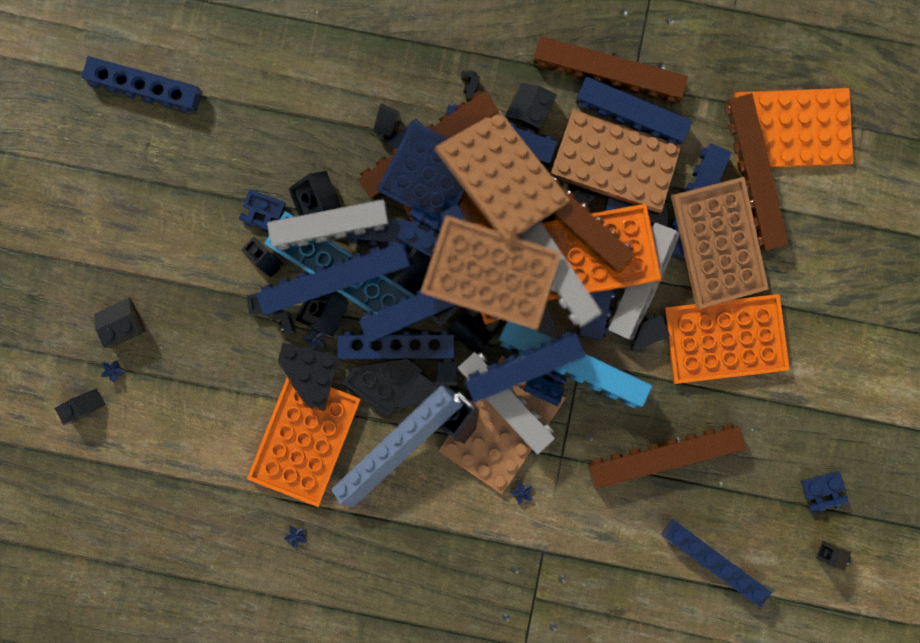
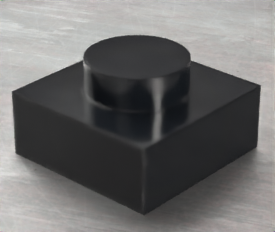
M578 187L573 193L576 197L575 200L579 204L584 203L587 207L595 198L594 195L582 187Z
M256 294L247 295L249 314L263 313Z

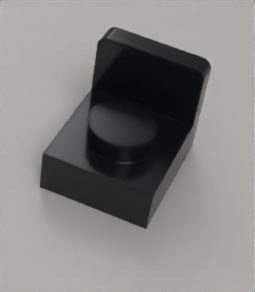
M471 70L461 72V79L470 82L466 83L463 94H466V101L469 102L472 100L471 96L477 92L480 83V76H477L478 74Z
M281 309L268 316L270 321L281 319L279 326L286 335L297 333L290 311Z

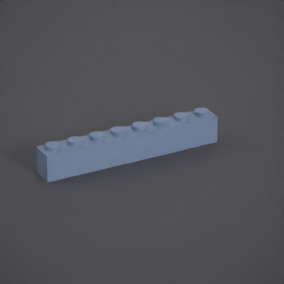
M441 385L331 490L339 503L354 507L463 405L455 392Z

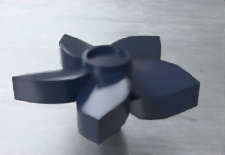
M312 328L310 331L311 336H306L303 339L306 342H310L309 349H314L316 345L324 348L321 340L325 337V334L319 333L317 335L316 330Z
M117 360L111 365L102 362L105 371L101 374V377L109 376V379L115 382L117 376L124 373L122 369L117 368Z
M518 481L517 489L510 492L513 496H518V505L524 499L532 500L531 495L528 493L531 491L532 486L524 487Z
M290 525V534H287L284 540L292 541L293 548L298 545V541L301 543L307 542L306 538L302 536L304 527L296 530L295 527Z

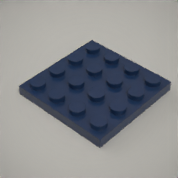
M412 120L377 191L417 212L425 213V216L437 220L443 225L444 221L440 213L456 206L465 191L435 151L436 146L448 140V138Z

